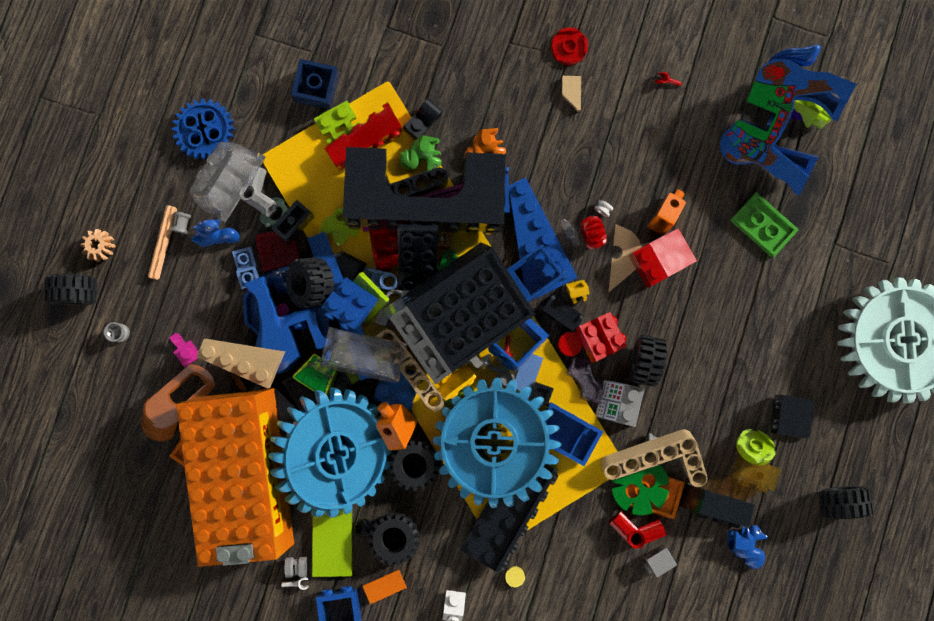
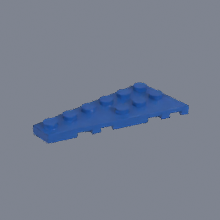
M526 177L509 185L519 259H522L542 244L544 248L548 246L554 254L552 259L555 263L560 262L566 270L563 272L565 277L535 298L537 299L578 277ZM542 253L521 267L523 284L530 294L558 275Z

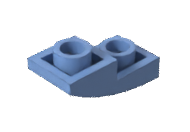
M252 246L232 251L241 289L246 288L244 283L259 278Z

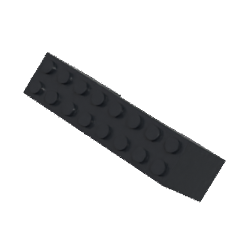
M346 147L343 204L345 226H349V229L368 227L369 230H380V227L388 228L390 231H397L398 224L438 226V232L439 230H447V233L466 231L467 234H477L478 231H481L487 235H496L497 232H501L504 225L506 154L466 152L463 189L456 196L451 198L407 197L393 193L386 184V149Z

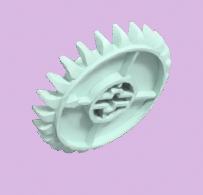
M899 277L893 279L894 287L888 280L879 281L878 285L881 292L873 286L864 288L865 293L870 299L862 296L853 297L852 301L861 309L844 310L843 314L853 319L854 323L842 324L838 327V329L844 332L851 333V338L838 341L839 346L852 347L853 350L842 356L841 361L857 362V365L848 374L850 376L866 375L858 385L860 388H867L877 384L872 393L873 397H881L889 390L887 402H897L901 398L902 393L903 404L913 403L916 399V393L919 401L928 400L931 395L930 389L934 394V286L927 284L921 289L922 284L917 279L909 280L907 286L905 279Z

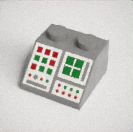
M603 380L595 416L636 427L645 389Z

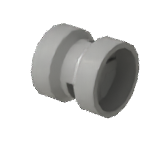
M116 322L109 323L104 329L105 338L112 342H124L130 335L126 325Z
M286 557L285 577L290 578L294 575L306 577L307 557H300L299 559Z

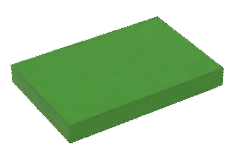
M757 192L730 219L734 225L771 258L775 257L799 230Z

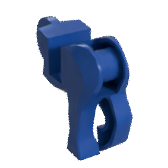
M260 277L244 283L248 289L243 297L244 322L258 335L255 347L285 351L277 370L278 374L291 370L304 359L295 333L296 329L301 331L309 326L316 348L320 351L338 348L341 344H346L344 335H337L333 332L330 324L331 319L323 314L325 311L321 307L306 308L280 317L271 296L267 278Z

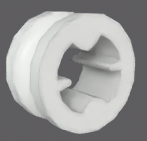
M599 200L598 206H595L594 210L604 217H609V211H612L613 207L607 202Z

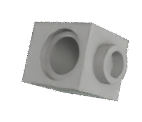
M664 545L643 557L646 561L644 563L646 570L649 574L653 573L656 577L677 566Z

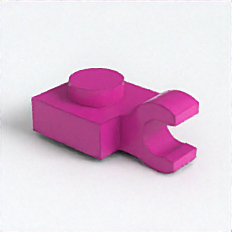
M179 333L169 337L178 348L174 351V354L184 368L199 359L196 357L199 351L192 341L185 343Z

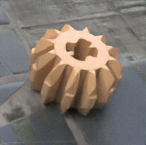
M95 229V232L88 231L89 237L83 236L82 238L85 240V243L80 244L84 248L82 254L87 255V259H94L96 262H100L101 258L108 260L107 254L113 255L110 249L115 248V245L111 244L114 240L113 237L108 236V232H101L99 229Z

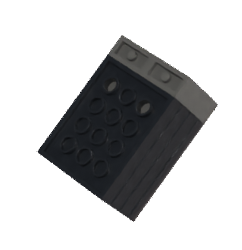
M482 242L384 308L390 320L435 384L536 315L493 247Z

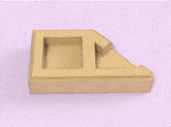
M562 76V97L577 112L581 111V76Z

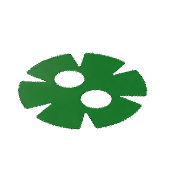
M660 464L650 467L648 470L644 469L612 480V482L623 485L612 489L616 502L625 511L634 502L632 512L634 515L653 513L650 501L658 508H661L669 494V490L658 487L669 484L667 473ZM646 474H652L656 479L655 485L651 488L645 487L642 483V478ZM630 484H634L639 488V495L635 498H630L626 495V488Z

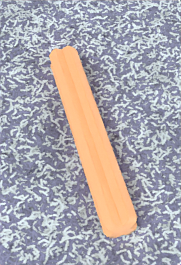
M166 206L148 273V277L158 280L160 278L172 232L170 227H173L174 212H177V208L173 206Z

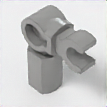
M497 357L496 360L499 362V366L497 368L491 364H488L491 371L497 372L498 378H501L503 389L511 380L515 381V377L507 368L504 369L502 360Z

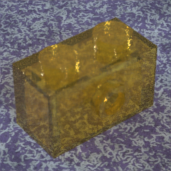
M738 455L732 477L738 479L737 483L748 487L750 483L756 485V490L767 493V490L775 491L781 469L769 464L755 465L746 461L741 455Z

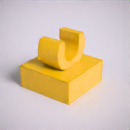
M585 280L566 284L567 292L574 304L577 303L576 298L582 296L583 301L587 300L586 295L590 293Z

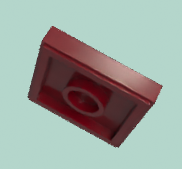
M274 231L255 235L264 273L285 266L289 267L290 263H293L294 260L300 259L296 238L289 245Z

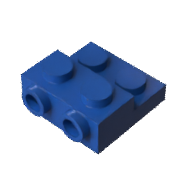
M345 278L336 292L331 293L321 308L325 311L323 314L332 321L336 318L341 322L339 325L345 330L350 331L352 329L356 332L378 302V298L348 278Z

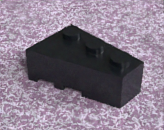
M685 483L679 506L696 512L697 517L707 520L708 516L713 517L712 521L724 524V521H727L729 526L740 529L741 525L749 527L755 504Z

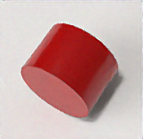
M575 332L564 333L557 340V349L564 356H574L582 350L583 344Z

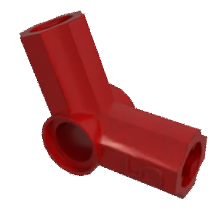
M619 511L608 522L630 546L636 549L666 536L665 529L659 519L637 528ZM636 533L639 534V541L637 543H632V535Z

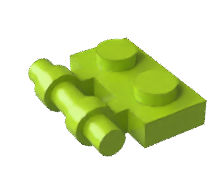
M348 101L314 118L323 136L331 133L332 137L326 140L328 145L343 134H351V129L358 124H351L357 118ZM346 125L347 129L339 133L336 132L337 129Z

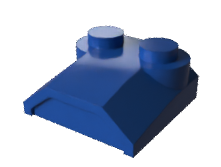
M385 363L373 400L381 403L387 402L389 405L403 404L411 412L416 391L396 365ZM409 369L407 370V374L409 375L415 373V371Z

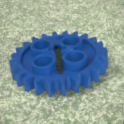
M202 98L201 102L198 103L194 99V105L191 106L187 102L188 108L184 109L181 107L180 109L183 113H176L179 120H173V123L177 125V127L172 128L177 133L173 135V138L178 140L176 145L181 147L180 150L184 153L187 152L189 157L194 154V158L198 160L201 155L202 159L206 160L207 155H209L211 159H214V153L221 156L220 150L227 151L225 145H232L228 139L234 138L233 134L230 133L235 131V128L230 126L234 124V121L229 119L231 114L226 112L227 109L224 106L220 108L219 102L214 104L209 99L206 103ZM199 114H201L202 123H203L204 126L206 127V128H204V131H205L206 136H207V138H208V140H209V145H206V144H207V143H206V137H205V135L201 132V131H203V126H202V124H201V121L199 120V117H198ZM209 115H214V118L211 121H207V117ZM196 120L194 126L189 127V122ZM215 132H219V136L216 139H212V135ZM200 137V142L194 145V140Z

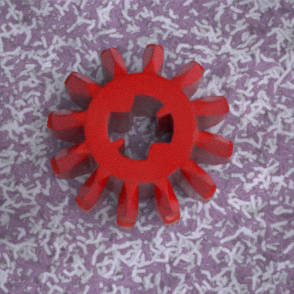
M591 216L582 220L580 230L585 245L589 249H597L604 246L607 242V235L601 219L597 216Z

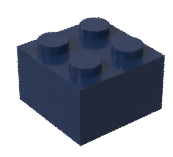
M300 59L291 92L293 100L302 104L332 109L340 76L338 68Z

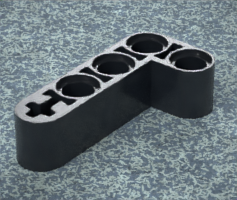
M439 167L391 184L386 174V184L393 193L399 196L417 197L446 187L448 184V173L444 168ZM437 175L442 177V181L437 179ZM419 181H425L427 183V185L424 188H418L416 186ZM407 187L409 190L406 194L402 195L399 193V189Z

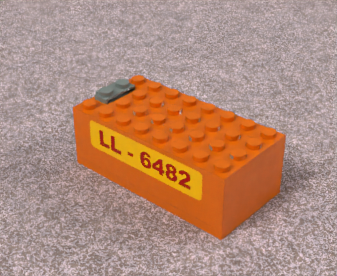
M274 388L203 396L176 404L198 567L277 560L295 543L290 505L284 500L288 496V492L283 493L275 488L276 485L286 479L276 478L270 475L269 472L282 466V463L268 458L270 453L282 452V447L270 441L271 437H280V430L277 425L278 414Z

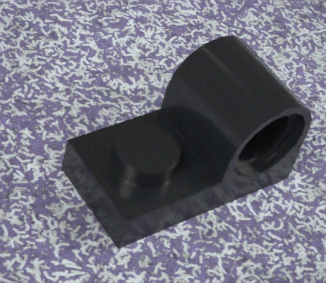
M428 98L402 129L416 140L441 117L443 111Z

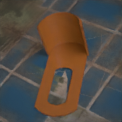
M189 364L155 395L146 400L140 423L146 436L156 441H168L174 437L178 414L176 403L172 401L170 394L192 375H197L203 380L204 385L188 400L208 395L215 388L214 378L206 369L198 365Z

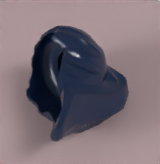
M288 266L278 268L275 271H268L265 275L260 276L267 278L268 287L273 288L280 295L288 296L285 280Z

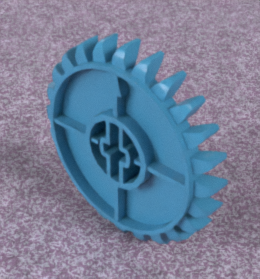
M495 378L491 388H488L485 380H479L476 392H474L471 386L464 387L463 393L465 397L463 399L457 395L451 399L454 405L452 409L448 407L441 409L442 414L446 417L445 422L438 421L435 423V427L442 431L441 436L433 438V443L441 446V451L436 452L434 458L435 460H444L445 463L439 470L440 474L450 473L452 477L449 480L448 486L453 488L461 485L460 496L464 499L473 493L474 503L478 506L483 503L485 497L488 498L491 508L498 507L499 498H503L504 503L508 507L514 506V494L524 502L529 500L526 488L529 487L533 491L540 492L542 486L537 481V478L551 479L553 476L545 468V464L551 465L559 462L558 458L549 454V450L561 447V442L550 440L549 435L559 431L560 428L557 425H546L545 422L554 414L553 410L540 412L538 408L544 402V398L537 397L532 401L528 400L532 388L528 386L519 393H516L517 381L511 380L505 389H502L501 378ZM492 424L495 429L502 428V425H504L513 436H507V432L502 430L489 431L488 435H483V433ZM481 440H513L514 445H482ZM483 449H487V453L492 455L505 453L506 450H512L508 458L501 461V456H494L491 459L485 454Z
M331 387L330 400L320 390H315L317 404L308 398L301 397L300 401L305 410L303 413L291 407L287 408L288 413L294 419L293 424L284 421L277 422V425L287 433L286 437H271L270 439L271 442L282 447V452L268 454L269 459L282 463V466L270 470V475L286 479L275 486L276 490L283 493L292 490L284 500L289 504L300 502L297 510L307 513L312 509L311 515L314 517H321L326 510V515L333 518L338 515L339 509L344 514L351 513L353 504L362 507L365 504L364 497L367 494L373 497L376 494L374 486L377 483L382 484L385 478L382 472L390 468L389 462L386 461V456L392 453V450H388L376 427L380 416L376 418L379 413L378 407L372 403L368 406V398L364 395L359 394L356 400L355 393L348 389H345L342 399L340 390Z

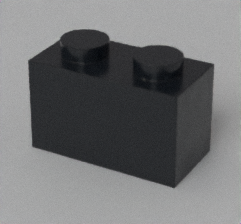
M296 200L271 229L290 245L315 216L302 203Z

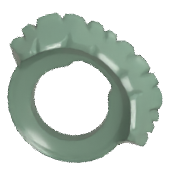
M278 197L272 199L277 203L276 208H282L283 215L288 210L285 200ZM263 213L260 215V221L266 227L273 226L278 221H273L271 216L267 217Z

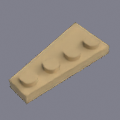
M204 339L196 357L265 388H270L285 351Z

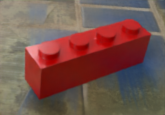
M388 102L382 106L384 110L379 113L373 112L370 114L366 123L355 125L350 131L351 134H343L324 148L338 171H345L346 147L382 148L385 142L390 139L393 141L401 135L400 133L403 132L402 127Z

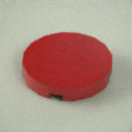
M568 27L561 29L555 34L551 42L553 57L563 65L571 66L578 64L584 59L588 51L586 36L576 28Z

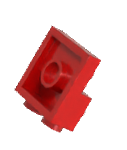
M388 228L369 230L376 269L387 272L391 270V267L398 266V232L390 231Z
M611 312L575 328L591 363L627 347L626 336L620 332L617 326L618 320Z

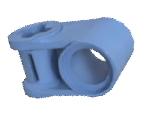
M364 268L365 275L380 290L389 292L398 289L399 280L394 274L373 268ZM388 278L394 279V284L391 287H386L385 281Z

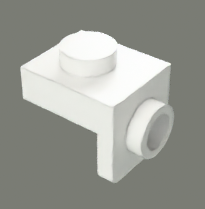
M446 590L443 620H463L466 593Z

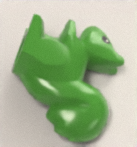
M420 135L412 143L410 150L405 149L404 152H401L399 157L401 167L412 171L418 167L420 160L427 161V171L438 168L442 161L435 156L441 155V152L436 151L434 147L435 144L439 143V139Z

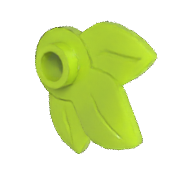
M343 208L336 209L333 216L326 217L321 225V233H332L333 240L338 246L345 243L349 235L357 237L359 229H349V226H345L344 220H339V216L343 214Z

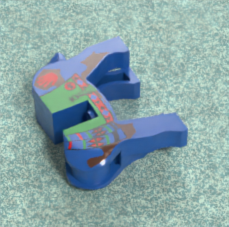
M818 44L802 48H788L780 51L771 57L759 70L747 102L776 113V116L772 115L766 125L769 130L744 119H739L723 134L720 140V150L727 161L733 164L758 163L776 178L785 181L797 195L801 194L819 157L776 144L790 121L796 100L816 103L829 114L831 119L838 121L857 85L829 72H814L801 68L815 63L821 51V46Z

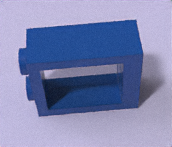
M542 244L507 269L528 303L565 277L563 274L566 271L560 262L555 263L552 259L554 254L548 246L544 248ZM542 253L558 275L530 294L515 272Z
M531 318L521 324L520 327L536 343L517 362L497 342L488 347L489 352L495 357L498 356L508 370L512 369L516 372L549 337Z
M344 586L340 588V591L333 592L332 589L322 590L321 594H318L316 597L319 621H326L325 601L350 597L354 621H362L358 589L352 588V586Z

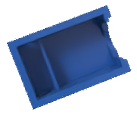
M549 402L545 410H553L554 414L545 421L546 425H557L560 428L559 431L549 435L550 440L561 442V447L554 450L585 466L603 431Z

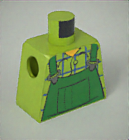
M329 349L323 358L316 354L312 355L294 374L293 378L312 391L320 390L328 396L330 388L333 386L339 373L338 368L332 365L338 355Z

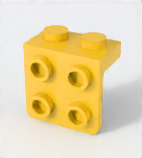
M466 363L436 384L428 373L424 372L445 401L456 397L461 389L470 386L477 377Z

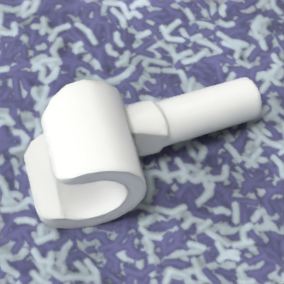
M300 577L296 581L282 582V587L298 586L300 589L306 590L309 585L302 586L300 582L308 580V578Z

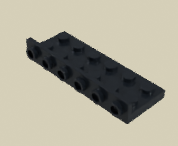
M545 464V468L553 475L552 478L543 479L538 477L537 481L542 486V490L536 492L527 487L529 500L525 502L519 499L516 494L513 495L514 506L508 507L504 503L503 498H499L497 508H491L488 501L460 550L492 569L496 574L500 570L503 572L509 562L506 559L510 553L514 554L519 545L516 543L520 536L523 537L529 528L527 526L530 518L533 520L539 509H537L539 502L543 503L549 493L546 490L550 484L554 485L556 482L558 470Z

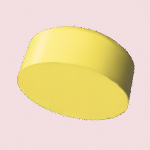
M512 566L506 571L505 579L511 587H519L524 583L525 574L520 567Z

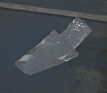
M562 219L561 224L567 238L571 239L574 246L579 245L581 242L577 236L579 234L578 231L566 219Z

